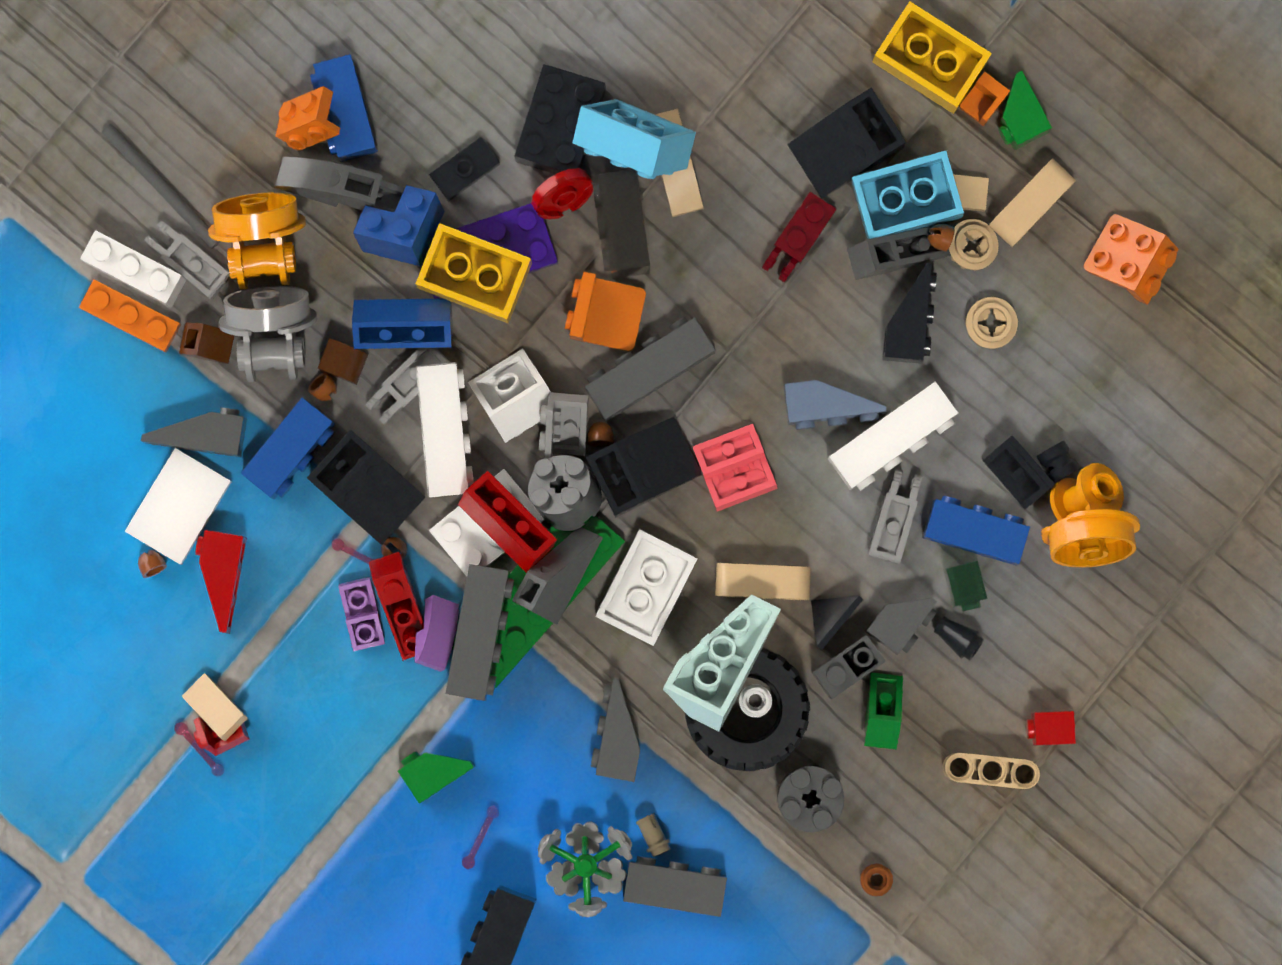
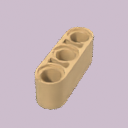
M1052 158L996 216L989 226L1005 242L1013 247L1074 184L1076 179Z
M717 563L715 596L748 598L752 594L760 599L810 600L811 567Z
M958 752L948 755L943 762L945 776L952 781L960 783L1030 789L1038 783L1040 778L1038 766L1033 761L1026 759ZM956 758H962L967 764L965 774L960 777L954 776L950 771V764ZM989 761H993L999 766V775L993 780H988L983 775V767ZM1027 765L1032 771V777L1029 782L1022 784L1017 781L1015 772L1019 766Z

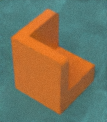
M984 71L959 107L984 127L1006 99L1010 90Z

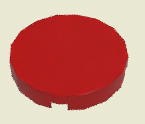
M580 168L559 172L548 178L537 188L532 196L531 204L541 218L548 220L561 218L564 216L562 212L568 209L571 212L576 211L588 201L593 193V181L587 171Z

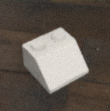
M523 348L468 382L505 443L540 422L541 405L548 404L549 393L551 392Z

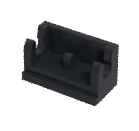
M1013 435L982 460L1024 509L1031 506L1055 485Z

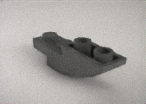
M284 156L274 187L337 207L338 203L363 210L366 205L390 212H395L405 190V187L381 180V174L328 161Z

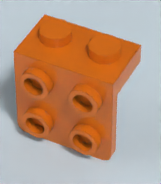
M1114 214L1109 218L1086 259L1084 269L1090 274L1125 288L1137 301L1148 305L1151 298L1158 293L1161 280L1166 271L1173 266L1179 249L1166 234Z
M583 272L582 279L576 278L573 287L572 298H577L575 311H568L565 329L570 330V339L628 352L632 351L636 343L646 292L640 287L598 279L596 274Z

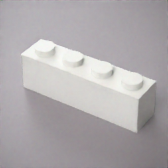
M455 362L416 366L428 496L440 497L464 494L468 486L473 484L472 466H466L465 454L471 453L469 434H463L462 421L468 420L466 401L460 402L459 389L465 388L463 369H457Z
M935 381L829 456L828 460L849 490L857 486L861 491L876 480L873 474L878 470L884 468L888 472L901 463L902 459L899 456L908 449L915 453L929 443L926 436L936 430L940 435L953 426L955 422L952 418L958 412Z

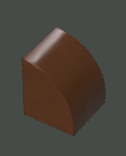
M186 322L179 354L229 364L235 335L227 334L214 326Z
M329 338L318 369L321 372L357 385L368 354Z

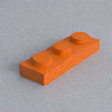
M93 279L79 306L81 310L167 353L181 326L179 322Z

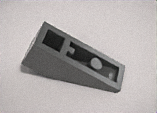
M932 226L867 239L847 249L855 280L951 256L949 250L945 252L930 245L928 235H930L929 230Z
M220 408V413L209 412L142 434L141 441L145 444L241 458L247 419L239 416V410Z

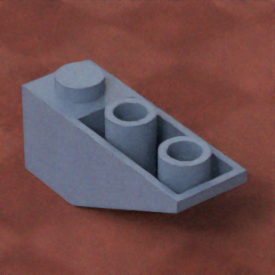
M818 380L787 383L783 386L788 425L795 424L796 430L815 428V422L828 421V426L847 424V418L860 417V422L880 420L879 415L886 412V406Z

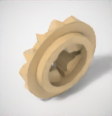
M968 219L954 227V237L948 249L951 254V261L959 264L961 269L974 271L983 269L994 261L998 253V238L994 230L987 223L977 219ZM966 238L970 241L982 238V241L976 247L977 254L973 250L963 252L968 244Z
M987 297L977 301L970 308L965 324L969 337L978 346L995 349L1005 346L1013 339L1017 331L1018 319L1015 310L1008 302L996 297ZM990 310H992V315H994L996 321L1005 322V324L995 327L992 333L993 337H990L987 326L978 324V322L988 319Z

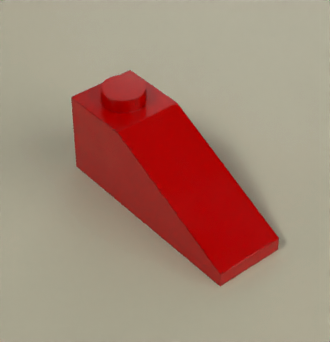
M205 530L204 537H198L195 554L200 556L199 564L219 631L230 634L247 538Z

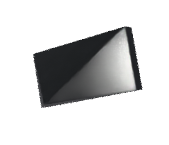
M856 595L811 600L815 646L819 650L825 647L864 599Z

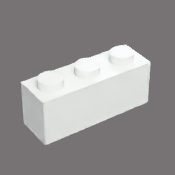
M96 230L80 258L93 268L172 308L186 282V279L177 272Z

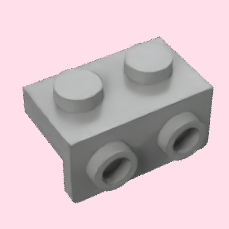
M549 393L548 404L541 405L540 424L546 425V431L540 432L539 451H545V459L551 458L553 453L585 456L589 395Z

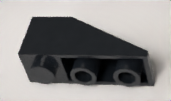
M930 263L925 265L885 328L883 360L921 364L924 361V356H930L931 337L926 336L927 324L933 323L934 305L928 304L929 292H935L937 273L931 272L932 264Z

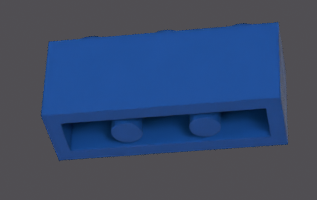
M351 54L313 64L315 74L310 75L313 89L324 86L333 91L327 120L341 128L338 136L327 140L331 155L337 154L340 162L377 153L378 150Z
M443 298L354 300L352 315L354 349L452 347V303L449 300Z
M302 397L242 470L241 474L270 498L275 499L278 495L282 498L293 486L294 482L291 481V478L298 470L304 472L314 459L311 454L318 445L324 447L335 433L332 430L335 423Z
M942 496V500L935 499L933 501L923 535L924 539L1015 566L1020 564L1030 526L1023 525V518L1005 514L1004 519L992 516V509L979 505H974L973 510L960 506L961 500L948 496Z

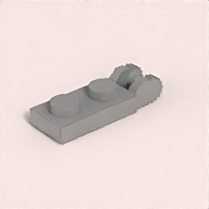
M161 220L157 224L159 230L175 241L167 250L160 245V242L149 235L145 238L144 242L159 253L163 261L212 300L230 279L229 272L182 233L179 235Z
M418 348L381 384L383 387L366 403V407L369 410L376 408L390 393L397 401L384 411L379 419L385 425L403 407L406 408L418 396L416 366L451 362L437 348Z
M895 469L889 493L886 492L868 553L869 556L900 564L918 504L916 498L922 481V476L915 474L910 484L909 497L905 498L896 495L903 478V470Z

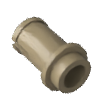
M655 813L636 822L649 847L646 851L647 853L651 852L653 858L671 849L668 844L671 841L670 839L666 840Z

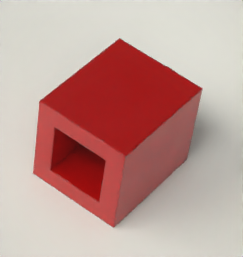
M1074 711L1031 713L1032 719L1026 720L1027 739H1032L1033 745L1076 744Z

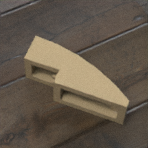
M678 109L656 114V116L682 126ZM690 156L687 169L673 172L672 175H661L672 217L704 209Z

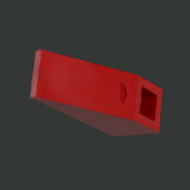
M396 552L370 561L369 567L374 586L402 660L415 657L416 633L424 629V620L401 554Z

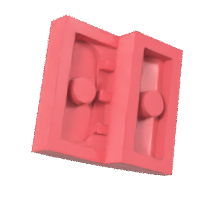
M753 424L692 446L717 512L778 489Z

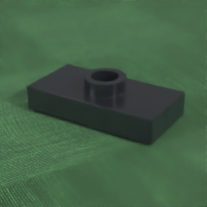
M480 137L431 172L429 176L449 202L499 166L500 162L482 137Z

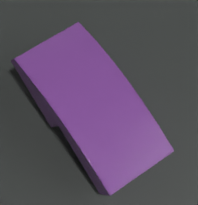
M367 577L339 584L338 588L353 651L385 644L371 578Z
M435 595L425 599L424 629L416 633L415 663L440 672L445 670L455 639L459 604Z

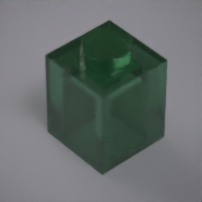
M978 561L943 570L953 608L961 606L962 612L980 608V601L988 599Z

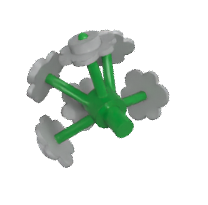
M586 822L584 825L576 823L573 825L572 831L566 835V843L573 846L575 853H582L579 857L558 847L561 843V830L555 829L552 834L545 835L538 845V857L541 864L551 861L555 854L568 860L563 864L560 862L553 863L552 871L546 875V882L549 886L554 887L556 895L561 896L565 893L569 897L575 896L579 890L578 884L581 883L583 877L584 898H578L576 902L568 905L569 910L576 911L582 917L596 916L603 908L607 907V903L602 901L601 898L591 897L590 876H592V882L598 885V891L602 894L608 892L612 894L619 893L622 890V881L627 878V873L622 869L623 864L620 859L612 858L609 862L602 860L597 867L598 861L615 850L626 860L632 859L630 852L632 842L624 831L614 829L612 826L608 828V839L611 845L595 856L589 854L598 852L599 843L604 840V836L601 832H598V826L594 822Z

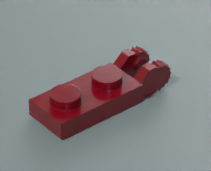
M809 192L775 242V248L766 259L762 268L767 272L769 269H772L778 256L783 252L792 258L787 266H784L778 278L785 283L798 263L801 264L837 209L812 192Z

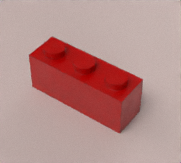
M486 471L465 490L458 503L526 573L551 551L557 541L489 471Z

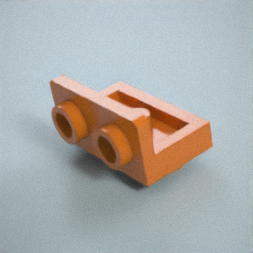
M322 86L284 102L279 110L276 137L286 142L290 148L303 150L338 136L341 128L327 120L333 91Z

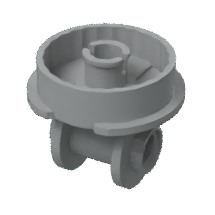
M261 286L240 290L226 296L223 300L225 315L219 320V328L227 334L243 336V340H237V363L239 371H245L247 382L256 381V371L269 370V368H275V370L288 369L290 380H297L298 368L305 367V346L303 337H297L296 332L312 326L317 321L316 311L309 306L308 292L302 288L292 286ZM278 330V334H285V337L254 338V332Z

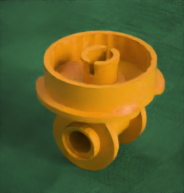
M278 192L255 193L229 198L215 204L212 207L214 224L208 229L209 237L220 242H233V248L227 249L228 269L230 278H237L239 289H248V278L260 277L261 274H266V276L279 275L282 286L289 285L290 273L296 272V257L293 242H286L285 236L301 230L306 225L305 216L298 213L296 197L291 194ZM275 238V243L244 245V241Z
M1091 463L1081 469L1077 479L1064 478L1052 487L1050 505L1058 521L1051 526L1043 528L1041 536L1043 542L1049 545L1050 557L1053 562L1068 567H1097L1124 560L1136 551L1135 533L1140 530V521L1135 515L1120 511L1124 501L1123 487L1117 475L1109 467L1100 463Z

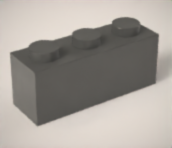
M637 856L636 862H629L624 902L721 917L727 877L721 876V869L702 866L701 872L688 870L689 864L669 861V867L656 865L657 859Z

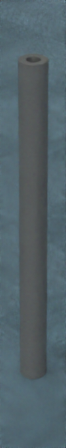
M112 124L105 127L102 134L211 249L215 248L220 241L209 237V227Z

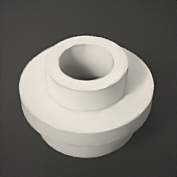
M752 684L744 688L740 693L739 705L746 715L761 717L770 710L772 697L764 686ZM757 694L761 697L762 703L759 707H752L749 704L751 695Z

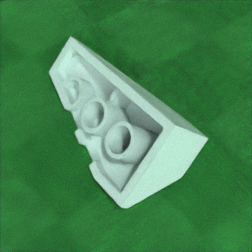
M751 594L724 619V622L710 634L708 633L703 637L695 648L678 660L663 690L689 717L720 731L781 609Z

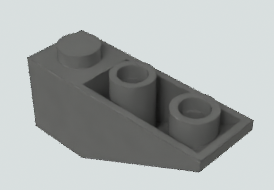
M582 527L576 529L526 573L512 601L557 625L603 537Z
M613 678L612 684L606 683L602 703L608 704L606 717L600 716L597 735L603 737L601 748H594L591 767L597 768L596 775L634 782L640 747L619 679Z

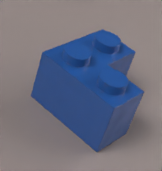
M406 185L395 212L365 205L353 234L363 252L421 267L445 211L436 192Z

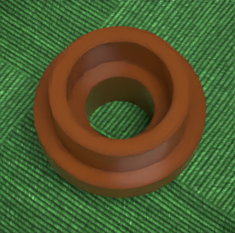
M875 863L868 865L862 871L860 883L867 894L882 896L891 889L893 876L886 866ZM878 873L882 876L883 880L879 886L871 884L870 878L873 874Z

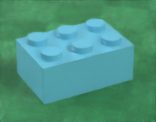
M614 99L581 106L572 143L583 147V151L586 154L604 156L610 159L612 165L622 168L630 167L637 170L636 174L640 177L655 179L659 175H672L673 172L687 169L696 132L623 101Z
M947 151L853 176L851 180L867 239L942 224L962 218L964 214Z

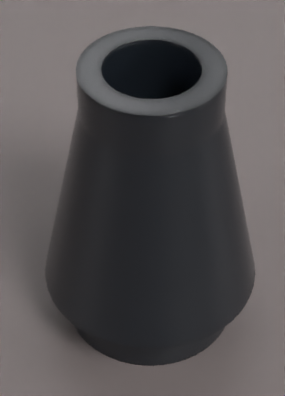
M945 616L934 630V633L939 635L960 658L965 657L969 661L984 642V639L979 636V631L954 622Z

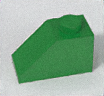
M1023 71L1016 73L1013 78L1000 119L1001 127L998 128L1006 145L1011 144L1014 150L1048 134L1052 129Z
M871 673L864 746L897 750L902 722L903 676Z
M415 751L400 761L404 767L399 769L398 773L420 804L473 769L475 765L472 761L428 752L419 755Z

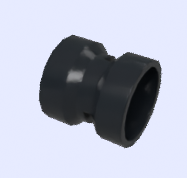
M1064 440L1036 456L1040 464L1049 469L1048 476L1054 483L1080 469L1077 461L1070 459L1068 454L1069 447Z

